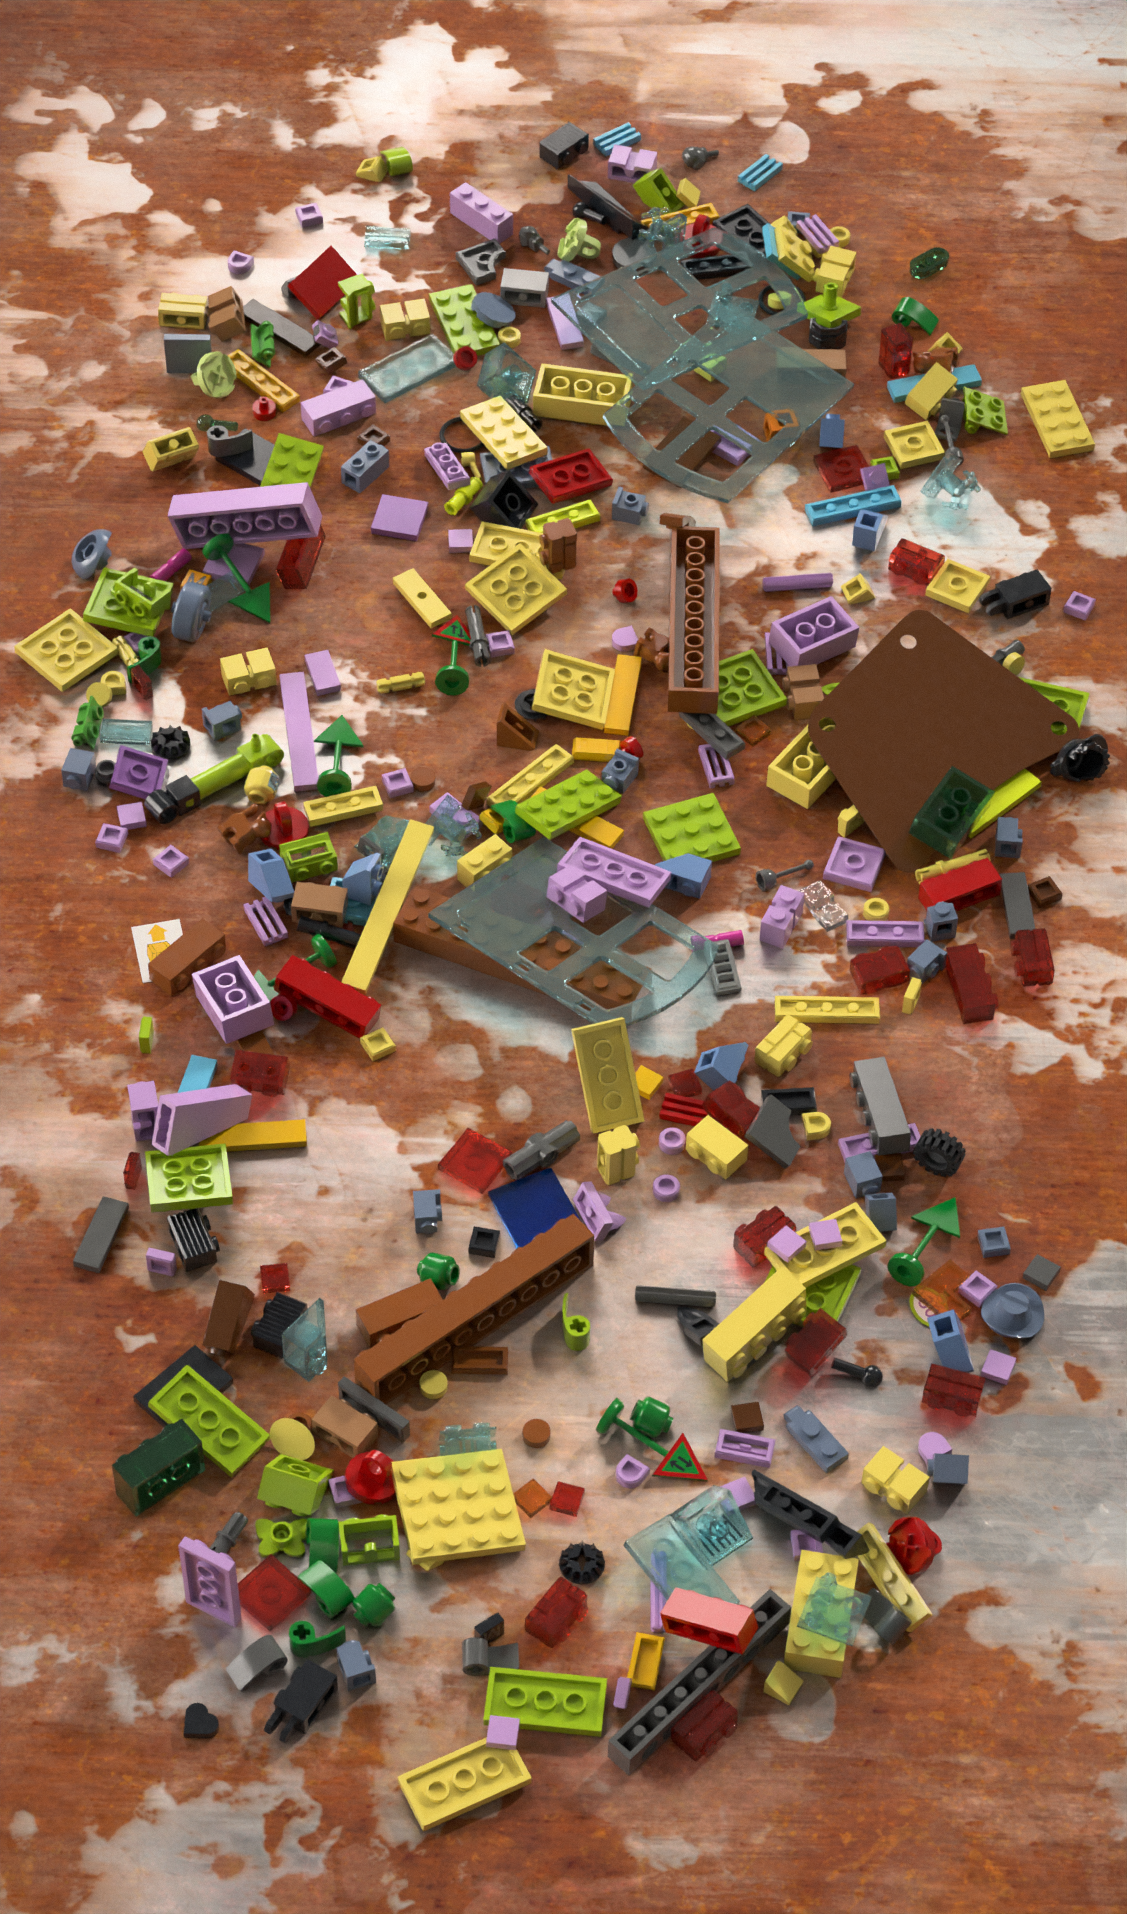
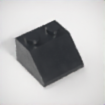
M507 470L489 479L470 506V509L482 522L522 529L526 519H529L538 503L516 477Z

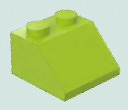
M280 1454L264 1467L257 1499L265 1501L267 1506L273 1508L286 1507L292 1509V1513L299 1516L311 1515L319 1508L328 1488V1479L332 1478L334 1470Z

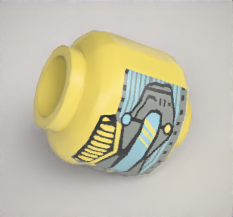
M260 766L253 768L248 773L244 792L251 802L260 805L266 804L276 796L280 783L279 777L271 767Z

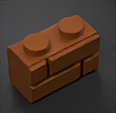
M571 519L558 520L557 523L555 521L545 523L543 534L539 535L540 544L543 551L539 552L541 564L543 566L546 565L551 574L560 572L562 569L575 568L577 532Z

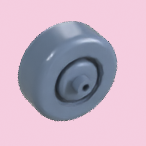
M187 582L181 589L177 602H173L171 612H173L172 634L175 638L195 642L201 636L206 622L210 621L212 612L209 611L211 591L208 586Z

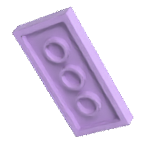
M582 837L578 838L557 865V872L572 865L585 874L587 882L593 880L605 888L607 892L648 908L668 884L672 873Z
M184 1537L178 1546L186 1603L236 1628L241 1620L235 1562L225 1553L218 1554L212 1551L200 1540L193 1541Z

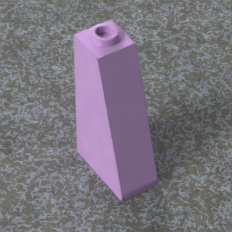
M237 1084L161 1095L151 1145L167 1156L173 1155L248 1119L252 1094Z

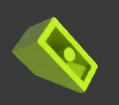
M662 168L646 173L632 185L644 204L664 215L677 212L685 205L676 197L677 191Z

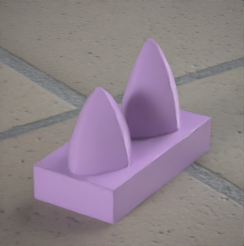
M592 1181L582 1182L573 1201L587 1228L594 1234V1241L604 1240L607 1233L622 1226L626 1218L615 1212L607 1211L606 1206L611 1198L597 1191Z

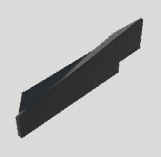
M568 174L567 187L579 199L588 204L592 211L606 216V224L617 234L624 232L633 240L650 231L647 225L631 215L597 182L580 181Z
M754 1469L751 1472L755 1485L754 1499L759 1508L823 1544L825 1542L845 1559L863 1555L870 1551L862 1534L841 1523L833 1513Z

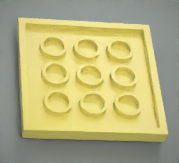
M502 1449L391 1462L392 1479L412 1565L433 1560L439 1562L525 1551L526 1542Z

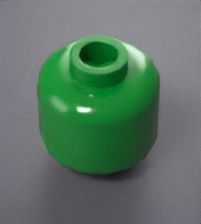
M431 1252L419 1262L417 1274L421 1282L431 1278L436 1289L446 1291L457 1283L460 1268L452 1256Z
M647 1396L643 1400H637L630 1415V1420L633 1421L634 1429L652 1438H656L662 1431L668 1432L673 1417L669 1416V1405Z
M368 1584L352 1602L353 1607L356 1609L353 1616L365 1627L369 1623L379 1627L395 1611L393 1601L396 1598L382 1584Z

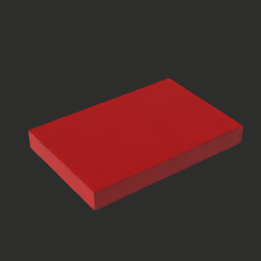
M330 245L287 287L318 320L345 295L338 286V282L356 276L357 273Z
M590 448L533 465L529 468V474L552 504L612 486L613 483L612 477Z

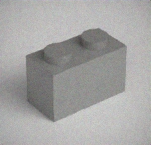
M504 268L500 286L501 298L511 305L545 308L549 291V272Z

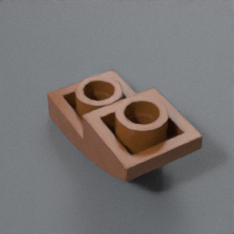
M663 513L660 515L659 524L666 525V528L672 529V526L695 527L696 521L692 516Z

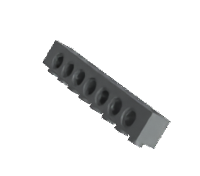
M769 1589L750 1607L754 1610L758 1630L744 1653L739 1654L712 1645L708 1646L608 1740V1758L630 1776L790 1624L792 1607Z

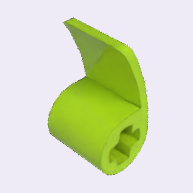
M404 147L380 151V154L386 156V164L390 176L413 172L411 156Z
M565 1293L562 1307V1328L565 1343L571 1350L582 1351L590 1343V1322L584 1316H566L568 1293Z

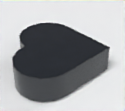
M202 1703L189 1705L185 1712L184 1738L208 1739L216 1736L219 1731L217 1717L208 1713L207 1707Z

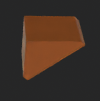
M503 703L497 720V746L527 751L534 750L539 730L509 705Z

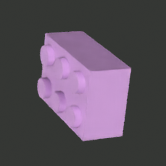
M830 596L772 622L769 643L790 667L817 665L855 648L859 626Z
M240 955L192 974L196 997L226 1044L274 1025L270 1002Z

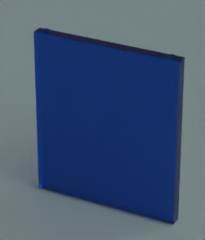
M551 1167L488 1191L490 1200L517 1248L524 1247L536 1235L545 1233L554 1227L560 1219H566L575 1214L581 1221Z

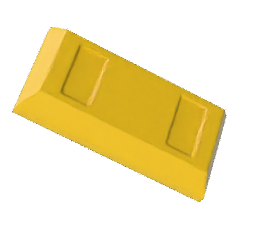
M576 737L573 739L572 756L574 760L609 762L615 755L616 749L621 750V741Z
M636 1633L627 1678L632 1679V1687L655 1691L665 1637Z

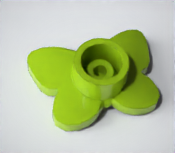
M268 1519L256 1520V1533L258 1539L261 1540L258 1547L259 1555L269 1558L275 1556L279 1551H284L290 1557H302L305 1554V1546L302 1541L306 1540L307 1519H298L289 1524L287 1522L274 1523Z

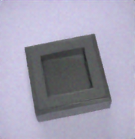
M1037 1254L1024 1271L1023 1279L1047 1291L1059 1274L1061 1267Z

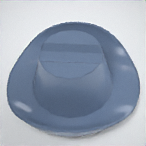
M106 529L94 530L77 543L71 562L74 571L80 578L87 579L94 574L95 569L102 570L107 566L108 559L112 556L111 550L107 547L108 540L112 534Z
M1009 1283L999 1287L989 1295L982 1304L981 1315L986 1324L997 1334L1008 1338H1027L1035 1335L1041 1329L1044 1322V1307L1039 1295L1032 1288L1019 1283Z

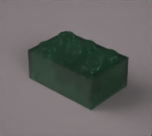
M951 766L914 817L908 833L952 859L989 808L995 791Z
M182 1418L175 1423L168 1424L159 1434L151 1439L144 1440L138 1448L129 1454L120 1456L112 1464L116 1494L135 1517L205 1471L202 1441Z

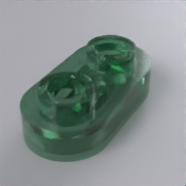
M935 247L913 258L910 261V274L915 278L924 279L947 267L949 263L948 251L944 248Z

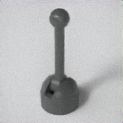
M942 415L940 420L944 424L949 448L945 452V463L948 467H956L964 462L963 453L953 445L948 424L950 421L949 416Z
M806 860L804 864L778 873L770 869L757 871L755 875L757 885L762 891L771 889L775 886L777 878L803 869L810 870L814 867V863L812 860Z

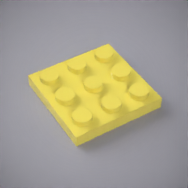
M521 543L465 584V589L506 630H509L511 635H514L567 595V588Z
M68 609L14 646L17 655L62 692L119 654L116 645L88 622L83 621V618L72 609Z
M545 649L542 655L532 710L603 730L615 669Z

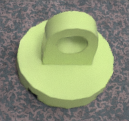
M574 218L565 229V232L568 233L566 238L562 237L559 242L558 257L568 262L576 254L588 259L598 257L601 243L586 234L587 223L585 220Z
M215 351L205 354L200 359L197 372L191 375V379L194 385L200 386L202 391L209 397L223 398L228 396L234 389L235 385L233 383L234 379H236V370L229 356Z

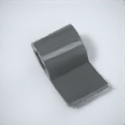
M219 425L212 426L207 431L208 451L212 456L224 457L253 448L252 429L228 437V431L225 427Z
M871 1588L856 1607V1611L874 1626V1630L892 1645L897 1642L912 1623L900 1609L875 1588Z
M266 1635L240 1653L226 1667V1670L238 1689L243 1691L263 1671L267 1675L280 1671L287 1664L288 1658L274 1637Z
M480 1637L467 1638L462 1642V1669L467 1675H489L490 1667L519 1669L518 1643L488 1647L487 1640Z

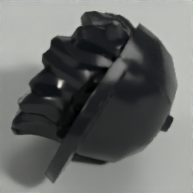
M1095 734L1086 739L1076 738L1066 743L1058 753L1056 760L1050 765L1052 768L1050 770L1051 775H1054V777L1062 775L1068 780L1080 782L1081 779L1093 781L1095 778H1101L1102 774L1108 769L1107 765L1110 764L1108 760L1110 757L1108 754V744L1105 738L1100 734Z

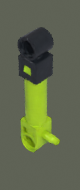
M254 733L251 736V741L237 748L236 755L192 778L184 775L165 786L166 792L162 789L153 791L147 796L144 805L160 824L170 823L177 815L182 816L201 806V799L247 776L251 769L260 766L276 767L283 760L284 751L270 735L262 734L259 736Z

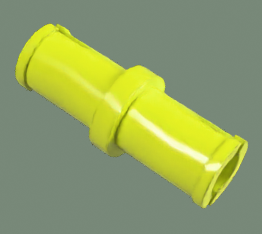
M471 477V485L460 487L455 491L454 496L444 505L448 514L456 515L464 505H468L472 501L473 496L483 488L479 478Z

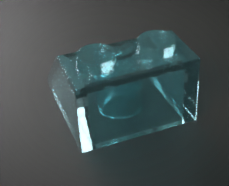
M504 342L485 354L477 387L491 399L501 396L506 400L509 397L514 402L510 395L514 394L523 404H526L529 400L536 370Z
M321 1298L282 1333L284 1364L308 1382L316 1375H321L328 1364L324 1301Z
M713 1485L669 1514L680 1539L705 1568L708 1569L753 1539L731 1491L723 1487Z

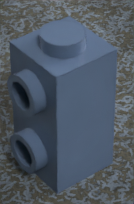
M370 440L341 466L342 484L361 493L389 467V450Z

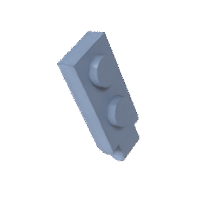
M552 259L544 267V271L549 272V277L552 280L591 298L605 285V278L565 260L560 262Z
M796 1405L783 1414L784 1419L788 1423L786 1428L825 1473H828L848 1459L849 1453L810 1410L804 1412L800 1406Z

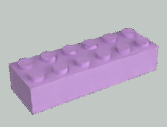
M308 482L173 495L168 518L182 548L192 549L204 547L212 538L223 533L231 535L234 545L317 537L322 514Z

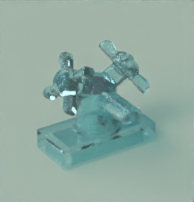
M653 207L641 215L642 219L651 217L653 223H651L649 229H641L637 238L640 241L648 240L650 248L654 246L656 240L663 242L661 259L668 262L683 254L687 217L680 213L665 222L661 220L660 214L668 212V208L663 207L660 209Z
M946 453L920 492L926 497L936 498L940 491L944 489L952 496L951 503L942 502L943 507H949L952 510H966L969 508V505L960 503L961 496L963 494L969 495L974 490L978 493L981 491V488L978 486V481L973 471H963L964 476L967 478L963 481L953 474L962 459L955 454Z
M449 795L444 798L425 823L434 826V832L428 846L431 847L441 834L451 841L450 846L441 845V850L445 851V855L463 857L468 852L463 851L464 847L460 846V843L465 839L466 835L473 832L477 840L482 835L479 832L478 822L472 818L469 812L465 813L469 823L461 825L453 819L461 807Z

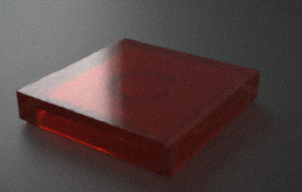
M858 445L817 454L813 457V462L830 493L864 485L860 469L869 467Z
M467 1128L438 1163V1170L483 1194L504 1168L503 1160L512 1155V1151Z
M272 1554L238 1582L240 1605L269 1631L276 1627L312 1594L311 1589Z

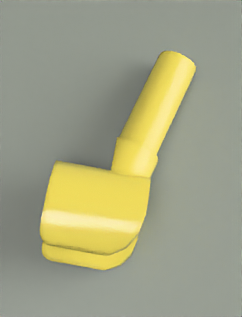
M473 452L461 453L462 467L470 466L474 476L482 480L476 466L475 454Z

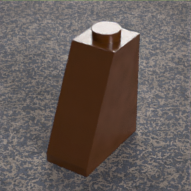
M219 1280L202 1344L209 1349V1354L225 1357L226 1353L234 1355L255 1294L248 1287Z

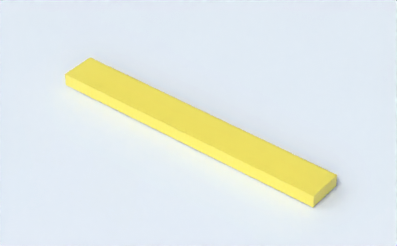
M410 819L342 979V983L351 985L363 995H366L392 933L393 922L405 902L433 835L434 826Z

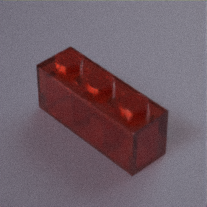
M321 524L317 537L286 540L276 568L285 589H307L326 537Z
M976 943L946 947L947 959L945 968L963 1024L993 1020L995 1009H998L999 1004L996 993L992 994L990 973H986L984 969V954L979 953Z

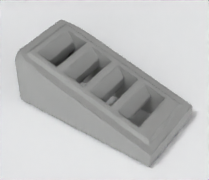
M729 940L705 943L703 956L716 996L741 991L742 988ZM728 970H729V972L717 974V972H723V971H728ZM732 979V982L719 983V981Z

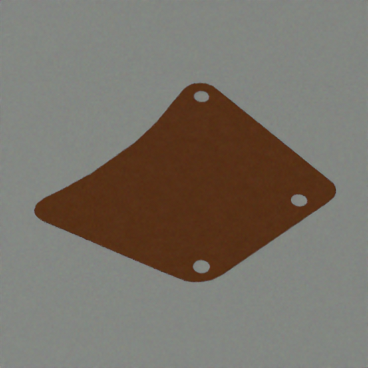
M915 610L906 615L817 705L809 718L808 733L816 749L893 864L899 870L910 873L924 866L953 827L997 786L1024 768L1060 751L1066 743L1078 738L1079 727L1071 715L932 613L925 610ZM904 635L913 636L916 639V646L910 649L903 647L900 642L901 637ZM822 718H830L836 724L835 729L829 732L824 731L820 728L819 721ZM1056 721L1064 723L1067 727L1066 733L1063 735L1054 734L1051 730V724Z

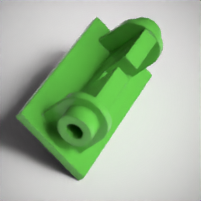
M264 321L259 327L251 324L252 357L257 362L263 363L270 368L271 359L275 355L274 339L272 338L274 326L270 321Z
M90 696L89 703L85 702L79 707L76 720L78 725L74 727L71 736L74 745L81 746L84 743H88L91 749L95 747L101 721L104 717L102 706L97 703L93 696Z

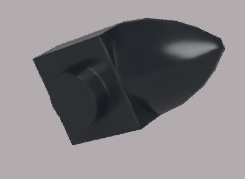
M678 1307L677 1309L678 1319L684 1326L685 1335L698 1345L703 1346L702 1339L716 1328L719 1323L700 1310L690 1307Z

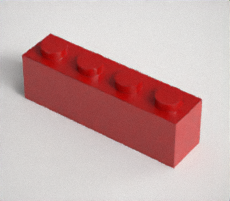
M292 955L275 979L274 991L279 994L288 993L292 995L297 1004L359 1039L367 1035L379 1019L382 1005L374 998L365 996L356 991L351 985L338 981L331 974L315 968L305 959H299Z

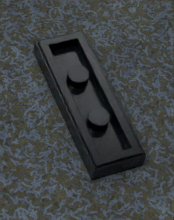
M746 253L680 260L684 282L750 274L751 269Z

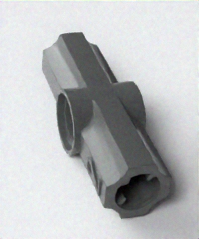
M565 1120L545 1134L541 1132L533 1134L526 1141L523 1148L503 1160V1166L508 1176L512 1180H518L539 1166L542 1168L550 1166L556 1161L559 1153L580 1140V1133L572 1121Z

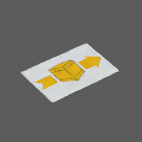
M180 919L131 927L143 983L152 982L149 979L148 963L183 935Z

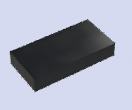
M814 1087L761 1090L762 1104L766 1097L772 1095L791 1110L790 1116L817 1112Z

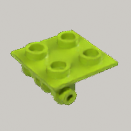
M963 387L964 398L962 402L965 403L963 418L966 421L965 430L973 434L980 426L1007 435L1004 401L977 390Z

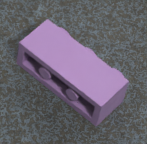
M465 182L450 193V213L489 240L496 239L499 244L513 235V214Z
M363 379L301 402V419L313 436L376 414V397Z

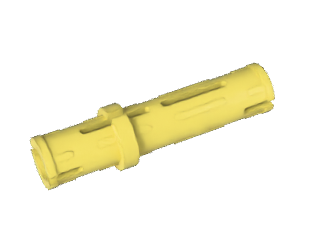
M986 849L949 861H937L935 865L917 869L915 871L916 880L919 881L920 885L927 878L937 877L951 869L966 866L973 861L988 858L991 862L990 855Z

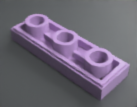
M435 443L431 447L424 449L425 457L448 491L471 485L470 477L446 443Z

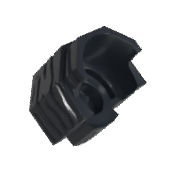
M810 318L809 343L817 349L840 350L846 346L847 320H842L841 325L838 327L826 328L818 325L816 318Z

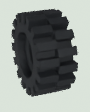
M931 1128L922 1133L914 1147V1159L919 1161L918 1164L921 1167L925 1166L927 1172L932 1170L936 1176L940 1173L941 1177H946L947 1175L951 1177L959 1169L965 1158L966 1150L962 1148V1142H956L958 1138L955 1136L951 1138L949 1136V1132L946 1131L943 1134L941 1129H937L935 1132Z

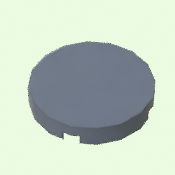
M478 293L471 303V308L477 312L476 316L478 319L491 327H509L515 319L513 307L506 300L493 293Z

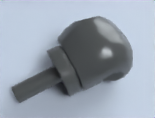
M690 146L683 150L682 159L688 167L699 170L703 167L704 162L708 161V157L719 155V151H707L705 147Z
M524 226L520 229L519 240L522 246H528L535 252L541 250L546 255L550 253V250L543 245L544 239L540 237L534 227Z

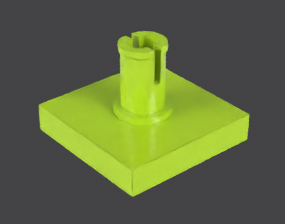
M831 282L824 284L823 294L797 305L798 315L809 320L810 318H816V323L826 328H835L841 325L842 320H847L848 322L861 315V307L837 296L838 285Z

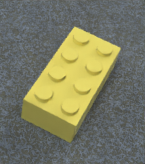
M541 364L533 394V413L540 417L624 428L632 398L633 376Z
M822 718L819 721V726L822 730L829 732L835 729L836 724L832 719ZM808 725L768 766L767 775L768 787L806 809L836 779L810 739Z
M782 1266L702 1339L704 1361L727 1382L733 1377L738 1378L747 1368L746 1365L752 1359H759L773 1340L778 1341L784 1336L787 1331L786 1328L792 1322L797 1323L805 1316L807 1309L806 1288Z
M801 1550L784 1656V1664L791 1670L841 1678L859 1559H845L838 1555Z

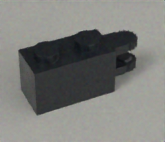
M1036 569L995 584V589L987 593L985 592L978 600L982 606L988 605L986 612L989 616L1003 613L1008 620L1049 605L1052 588L1039 570Z
M309 1659L305 1661L302 1667L298 1666L292 1673L287 1688L285 1690L281 1689L274 1699L275 1711L266 1722L264 1732L269 1735L272 1734L282 1721L286 1723V1726L279 1737L281 1742L287 1743L297 1730L306 1735L338 1690L337 1675Z

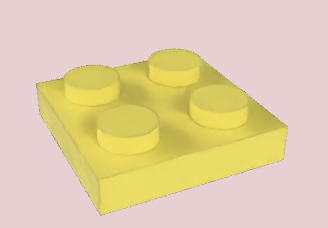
M779 225L774 229L778 260L807 282L812 281L815 265L812 259L810 244L799 239L792 230H787L782 225Z
M928 421L884 431V439L900 469L944 459L945 452Z
M947 558L926 588L925 596L969 613L990 583V576Z

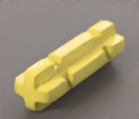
M118 636L112 640V643L118 647V655L127 667L140 661L130 645L126 644L127 641L123 636Z
M422 672L412 673V676L406 674L390 677V680H386V678L377 680V690L380 694L388 693L389 690L409 689L413 685L415 687L425 685V678Z

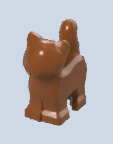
M939 347L929 352H913L912 354L914 358V372L916 373L927 372L936 362L950 373H953L954 367L959 365L957 347Z
M649 627L645 631V639L640 637L637 641L633 656H640L650 663H655L659 671H668L669 638Z
M252 804L249 808L231 815L225 823L217 827L222 837L229 845H233L234 850L239 855L256 838H266L271 834L272 825L266 818L265 812L261 813L253 824H250L247 820L258 811L256 804Z

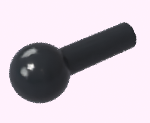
M578 202L573 206L572 213L575 217L588 218L599 224H606L607 217L590 210L585 202Z
M835 1357L832 1361V1369L859 1377L867 1386H878L883 1380L882 1370L875 1365H869L864 1368Z

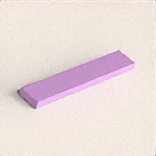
M304 672L279 674L294 791L316 790L318 771Z

